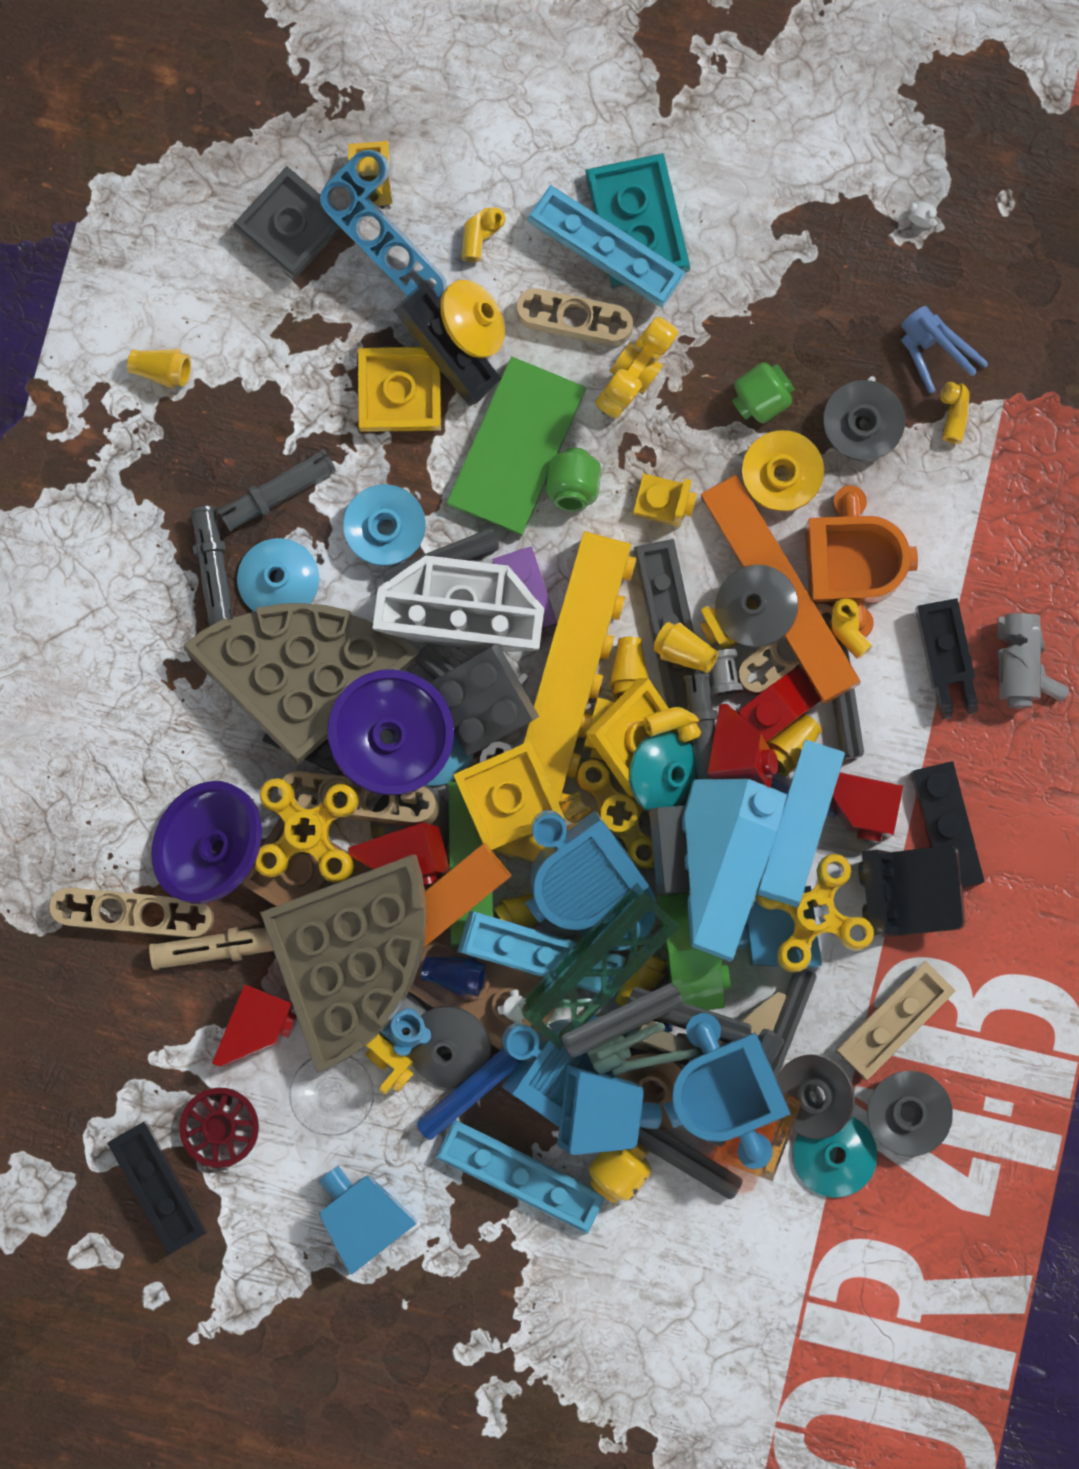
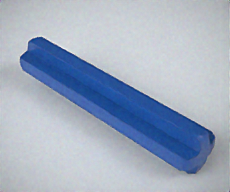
M502 1048L419 1119L416 1126L420 1133L428 1140L435 1138L520 1065L521 1060L510 1056Z

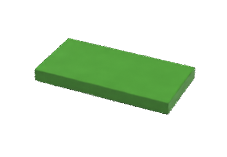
M511 356L449 496L447 506L523 537L546 484L549 463L552 457L560 452L586 392V387Z

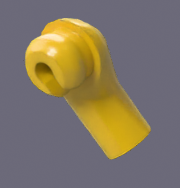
M487 207L466 221L463 232L462 260L467 262L481 261L483 241L498 232L505 224L506 217L500 208Z
M947 382L944 384L940 394L941 401L945 404H950L942 440L952 444L962 443L968 421L970 392L963 383L957 385L954 382Z
M844 598L837 601L833 606L832 632L858 660L873 645L859 631V606L852 599Z
M681 707L669 708L643 718L646 732L650 737L670 730H677L679 740L681 742H688L699 738L701 735V730L697 725L699 722L698 717Z

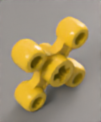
M656 316L635 344L629 341L609 370L614 376L595 400V405L598 409L609 417L617 419L624 409L630 405L638 392L641 395L645 393L663 367V364L658 360L666 353L679 333L674 325L664 318Z
M595 759L585 761L579 766L576 774L578 785L595 798L597 813L613 835L624 843L626 853L639 870L652 868L654 866L652 839L646 837L639 827V817L645 809L638 804L634 797L619 793L612 787L610 772L603 762ZM590 769L598 771L600 781L597 783L589 782L586 779V772ZM616 804L622 805L623 813L629 815L628 821L622 820L620 826L614 825L613 817L607 815V809L613 810ZM577 823L570 825L567 828V831L573 826H575ZM644 846L649 850L650 857L647 861L637 858V847Z
M275 778L266 781L259 792L260 801L266 809L274 811L281 816L284 821V832L282 837L275 843L265 844L260 847L254 863L257 872L262 876L277 877L285 872L290 859L299 852H307L316 858L319 872L324 879L332 883L347 880L353 872V860L348 853L332 845L328 833L331 824L341 817H348L357 810L359 795L356 790L350 785L343 783L335 784L328 789L323 802L314 809H305L297 803L294 789L286 780ZM280 788L283 796L279 802L275 803L272 800L271 794L274 789ZM340 793H345L348 797V802L343 808H339L336 804V797ZM307 819H310L309 825L315 826V835L307 836L306 842H303L304 836L298 835V826H305ZM270 853H273L277 858V863L273 868H269L266 865V857ZM335 858H338L342 863V869L337 874H334L330 869V864Z
M830 854L820 860L816 869V885L811 891L803 893L799 907L757 895L760 884L758 886L755 900L761 907L768 910H783L793 919V934L779 946L776 954L777 962L785 971L792 973L800 972L809 965L811 960V944L819 934H833L840 939L843 946L853 951L863 950L873 941L874 930L868 920L858 916H843L834 905L835 892L839 887L846 884L851 875L850 863L842 855ZM829 864H835L839 867V878H832L828 875L827 867ZM808 902H812L815 908L822 907L824 910V915L819 917L821 924L816 925L814 919H805L803 912L809 909ZM852 926L859 927L862 930L863 937L861 941H854L851 938L850 929ZM789 948L799 950L801 958L798 963H792L788 960L787 951Z

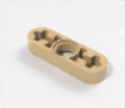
M539 288L526 290L520 295L517 302L518 319L529 329L608 346H620L626 343L632 334L633 318L627 309L619 305ZM538 300L541 301L542 309L553 312V303L560 304L557 309V323L550 322L552 313L541 311L537 314V317H531L529 309L524 307L532 306L533 301ZM577 307L585 312L587 319L582 326L570 327L564 322L563 315L569 308ZM593 312L599 313V322L611 323L612 318L617 317L620 318V325L626 328L618 329L617 334H610L609 326L597 323L596 332L590 331L593 324Z
M815 604L821 616L825 615L829 618L827 625L832 632L833 608L827 604ZM779 641L760 647L740 666L737 676L738 683L742 684L743 690L746 693L759 695L770 685L800 665L797 658L791 661L782 659L777 653ZM765 652H768L772 662L783 670L777 673L776 668L773 666L763 677L766 682L765 684L761 685L758 681L752 684L749 683L747 680L750 675L748 667L752 666L756 670L760 669L769 660L763 656Z

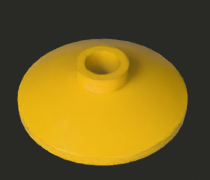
M458 280L450 284L444 290L440 302L441 317L448 335L462 351L470 356L488 358L496 354L501 349L505 339V323L498 304L486 289L473 281Z
M773 431L759 437L747 450L742 464L743 483L750 496L761 506L780 512L793 511L808 504L819 492L824 478L823 459L817 447L805 436L793 431ZM778 468H783L789 473V478L785 481H780L776 479L774 471Z

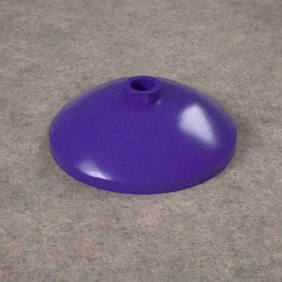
M378 670L357 678L341 692L329 716L327 735L333 759L350 781L372 793L402 795L424 787L441 772L452 751L454 725L451 712L444 698L426 680L402 670ZM382 731H390L394 735L395 740L392 744L382 742L380 739Z
M207 781L187 789L168 806L156 827L151 849L152 866L155 876L168 894L183 902L205 904L226 896L245 879L255 863L262 837L260 814L251 797L242 789L228 782Z

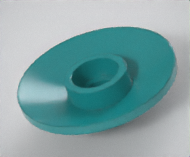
M667 731L652 737L647 736L634 751L629 767V783L635 800L648 812L651 808L686 805L691 783L696 779L692 745L689 742H681L678 734L675 732Z
M852 1116L848 1124L840 1132L828 1138L812 1139L797 1134L793 1145V1163L799 1178L812 1191L826 1197H845L858 1192L873 1176L877 1165V1147L869 1129L860 1120ZM834 1147H840L844 1151V1159L837 1164L833 1163L829 1158V1153Z

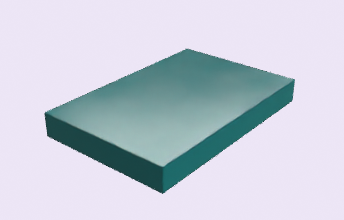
M664 153L585 169V177L595 214L683 271H690L691 266ZM608 274L611 288L625 285Z

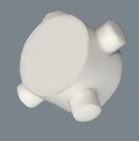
M922 201L911 202L908 205V209L911 210L908 218L911 222L923 228L936 226L937 220L934 218L937 210L933 206Z
M511 990V997L505 1001L504 1006H498V1014H505L514 1024L522 1023L528 1012L535 1010L534 1002L528 1003L526 999L519 996L518 990Z

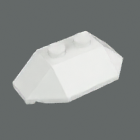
M425 555L389 582L387 581L378 587L372 629L417 643L482 651L499 644L503 652L539 651L544 607L535 599L508 565Z

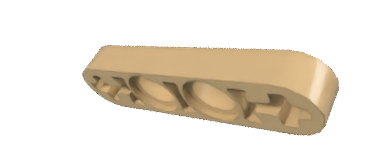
M295 771L282 778L291 784L293 789H297L299 783H302L308 791L318 792V800L313 795L302 794L299 796L297 803L305 809H314L323 802L328 789L335 784L343 783L353 787L359 795L358 808L350 816L341 818L413 826L422 822L432 824L439 814L437 798L425 787L402 794L400 797L404 803L417 804L419 797H423L424 802L429 807L428 809H422L419 816H416L411 808L399 806L398 795H389V804L383 811H370L368 801L374 793L357 786L344 776ZM278 788V795L282 799V790ZM346 802L344 805L340 806L339 808L345 807L346 804H347V802Z
M62 888L51 897L49 903V910L53 919L60 924L71 927L197 938L208 934L214 924V913L206 903L191 904L175 897L81 888ZM73 895L74 902L90 905L89 896H94L95 899L91 906L93 921L86 922L89 913L78 911L72 912L71 918L66 919V912L59 910L60 902H67L69 896ZM109 899L118 900L123 908L122 916L114 923H107L100 916L101 905ZM150 903H157L164 910L163 921L155 927L145 925L141 916L144 907ZM179 904L176 909L178 914H191L193 907H199L198 912L205 916V923L197 924L196 930L191 931L189 923L175 921L176 929H169L173 919L171 905Z

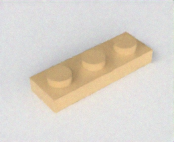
M927 961L922 962L835 1051L867 1081L956 990Z

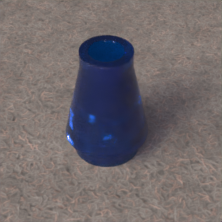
M426 956L421 968L422 981L433 983L466 999L470 995L479 997L486 976V964L477 962L476 957Z

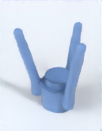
M923 306L913 312L901 325L907 334L901 341L910 351L920 377L930 394L935 392V387L917 347L918 345L927 349L938 342L970 376L976 374V369L957 348L980 367L986 368L988 366V362L947 327L937 314L934 315L927 306Z

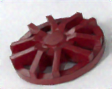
M229 1088L207 1089L193 1097L183 1110L179 1125L180 1138L185 1150L197 1162L215 1168L228 1167L242 1161L256 1145L259 1135L258 1115L252 1103L238 1091ZM223 1094L217 1109L207 1099L211 1095ZM229 1096L239 1100L232 1114L224 1111ZM199 1101H202L210 1111L205 1118L193 1109ZM245 1105L251 1120H236V1117ZM189 1115H191L202 1126L187 1132V1122ZM237 1125L252 1126L251 1138L237 1135ZM202 1132L206 1140L193 1148L188 1137ZM233 1140L248 1143L245 1149L236 1156ZM226 1143L230 1159L220 1161L218 1146ZM212 1144L213 1160L204 1158L198 1152Z

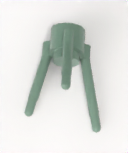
M659 1022L626 1038L621 1035L588 1051V1055L594 1068L600 1075L612 1070L614 1075L618 1076L629 1070L697 1057L700 1052L697 1048L626 1061L625 1059L631 1057L630 1046L664 1029V1024Z

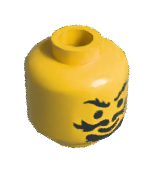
M638 1142L633 1149L599 1152L589 1165V1174L592 1178L590 1185L597 1193L612 1203L616 1204L619 1200H632L652 1174L651 1165L646 1160L649 1152Z

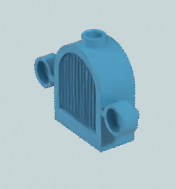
M552 810L538 813L532 820L531 831L536 842L544 846V848L535 858L530 872V885L534 897L525 903L539 923L548 919L559 927L572 930L589 928L606 919L605 932L614 945L627 947L635 943L640 935L639 922L633 913L627 910H620L619 908L646 890L649 885L602 818L594 811L567 831L564 819L559 813Z
M708 1013L696 1014L689 1020L686 1034L689 1041L701 1048L704 1054L691 1060L678 1075L673 1089V1101L664 1104L673 1128L683 1125L690 1133L704 1140L718 1142L739 1136L741 1141L738 1145V1157L742 1164L751 1169L762 1168L771 1160L772 1145L766 1136L756 1133L755 1129L790 1115L788 1105L756 1032L720 1047L717 1041L721 1035V1026L717 1018Z
M591 1015L586 1023L597 1019V1017ZM561 1019L548 1024L538 1034L533 1028L525 1024H512L502 1035V1047L507 1054L521 1061L520 1065L508 1075L501 1087L560 1127L567 1065L597 1072L589 1058L588 1052L571 1058L567 1054L561 1039L564 1034L586 1023L577 1019ZM612 1070L605 1073L606 1075L619 1078V1075L615 1076Z

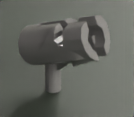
M1010 613L1005 614V617L999 616L997 618V638L1009 645L1007 648L997 650V657L999 658V699L1007 701L1008 708H1032V701L1041 699V692L1062 702L1069 692V687L1046 676L1045 667L1041 664V652L1045 650L1040 626L1041 616L1036 614Z

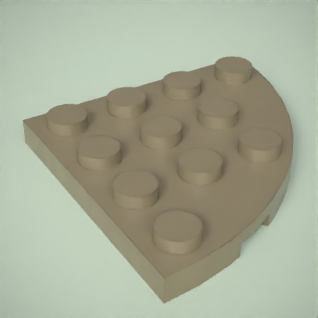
M289 603L258 607L255 612L241 615L231 620H228V618L223 619L204 629L183 644L184 651L297 765L328 739L327 728L332 707L341 692L350 683L365 674L378 670L393 669L405 671L415 662L416 657L420 653L404 638L373 630L372 622L351 615L349 610L308 603Z
M416 854L260 912L317 1073L345 1061L374 1040L391 1022L413 985L421 962L427 923L424 882Z

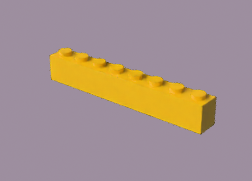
M584 531L534 704L539 717L529 722L524 743L532 742L564 816L570 798L569 794L563 793L567 777L575 779L581 759L580 754L574 753L578 737L586 739L587 735L585 733L589 730L593 716L585 713L589 697L593 699L598 698L604 677L603 675L596 674L600 658L609 659L615 636L607 633L611 619L620 620L626 598L618 594L622 580L631 581L637 559L629 556L632 544ZM533 834L494 850V853L533 864L544 846L538 844Z

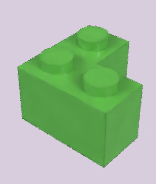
M690 892L657 896L660 929L666 953L668 983L678 988L685 1003L706 1010L725 1008L724 990H731L728 965H722V958L691 947L687 901Z

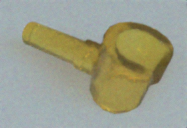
M579 790L559 801L563 815L570 823L577 821L592 811L589 806L586 807L582 802Z

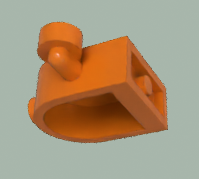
M848 485L839 489L833 499L832 508L837 517L809 518L805 525L808 594L814 604L822 603L834 606L837 601L844 598L855 601L859 606L860 612L859 631L866 638L873 629L874 620L871 613L865 609V605L875 604L887 599L897 590L908 571H917L918 552L916 546H909L905 535L892 522L877 516H861L867 505L866 495L860 488Z

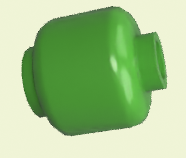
M761 362L735 381L734 388L738 396L732 399L745 420L753 416L758 422L766 423L791 405L792 396L790 393L795 388L778 364L771 366L766 362Z
M569 448L565 452L552 457L548 467L546 481L547 496L561 510L568 512L584 510L587 506L593 504L599 495L602 472L600 463L590 456L586 450L581 448Z

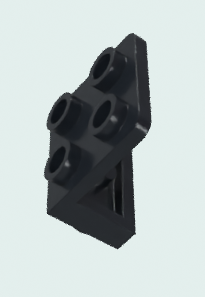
M947 845L896 852L878 849L862 851L863 862H860L858 866L859 880L861 885L865 887L866 904L862 907V918L871 923L874 936L893 937L960 930L964 927L965 912L957 848Z

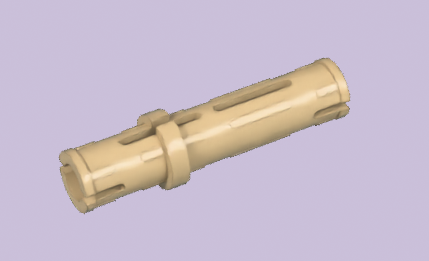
M234 927L229 928L228 933L160 944L153 943L149 946L153 970L232 958L233 962L241 961L245 955L274 951L266 927L242 931ZM253 940V942L249 944L234 945L220 948L221 945L241 943ZM209 947V950L176 955L177 952Z

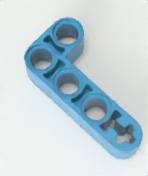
M364 150L358 152L324 186L320 195L321 206L407 296L421 283L415 277L410 278L409 282H407L403 276L412 272L419 262L423 269L416 273L425 281L431 278L436 281L433 289L441 300L442 294L447 288V282L443 274L369 199L389 176L390 167L388 160L378 151ZM366 157H373L380 166L379 175L373 181L365 180L359 171L360 163ZM338 186L346 188L351 195V203L343 211L338 210L331 203V193ZM366 216L374 217L380 224V233L374 240L366 239L360 233V223ZM394 246L403 247L409 254V263L404 269H396L389 262L388 255Z

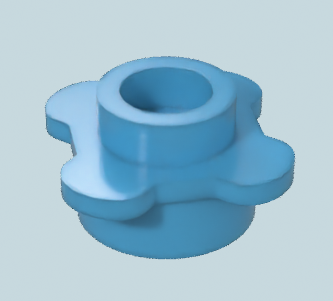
M405 1008L397 1013L381 1032L383 1036L389 1037L394 1044V1052L399 1056L409 1055L412 1048L419 1044L426 1045L431 1038V1032L428 1028H425L423 1019L411 1008ZM407 1029L409 1030L410 1034L404 1035L402 1033V1030Z

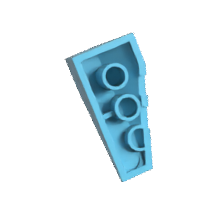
M695 779L691 783L682 816L683 833H686L687 854L684 856L685 870H689L690 895L687 901L691 947L727 961L733 960L778 832L787 794L750 779Z

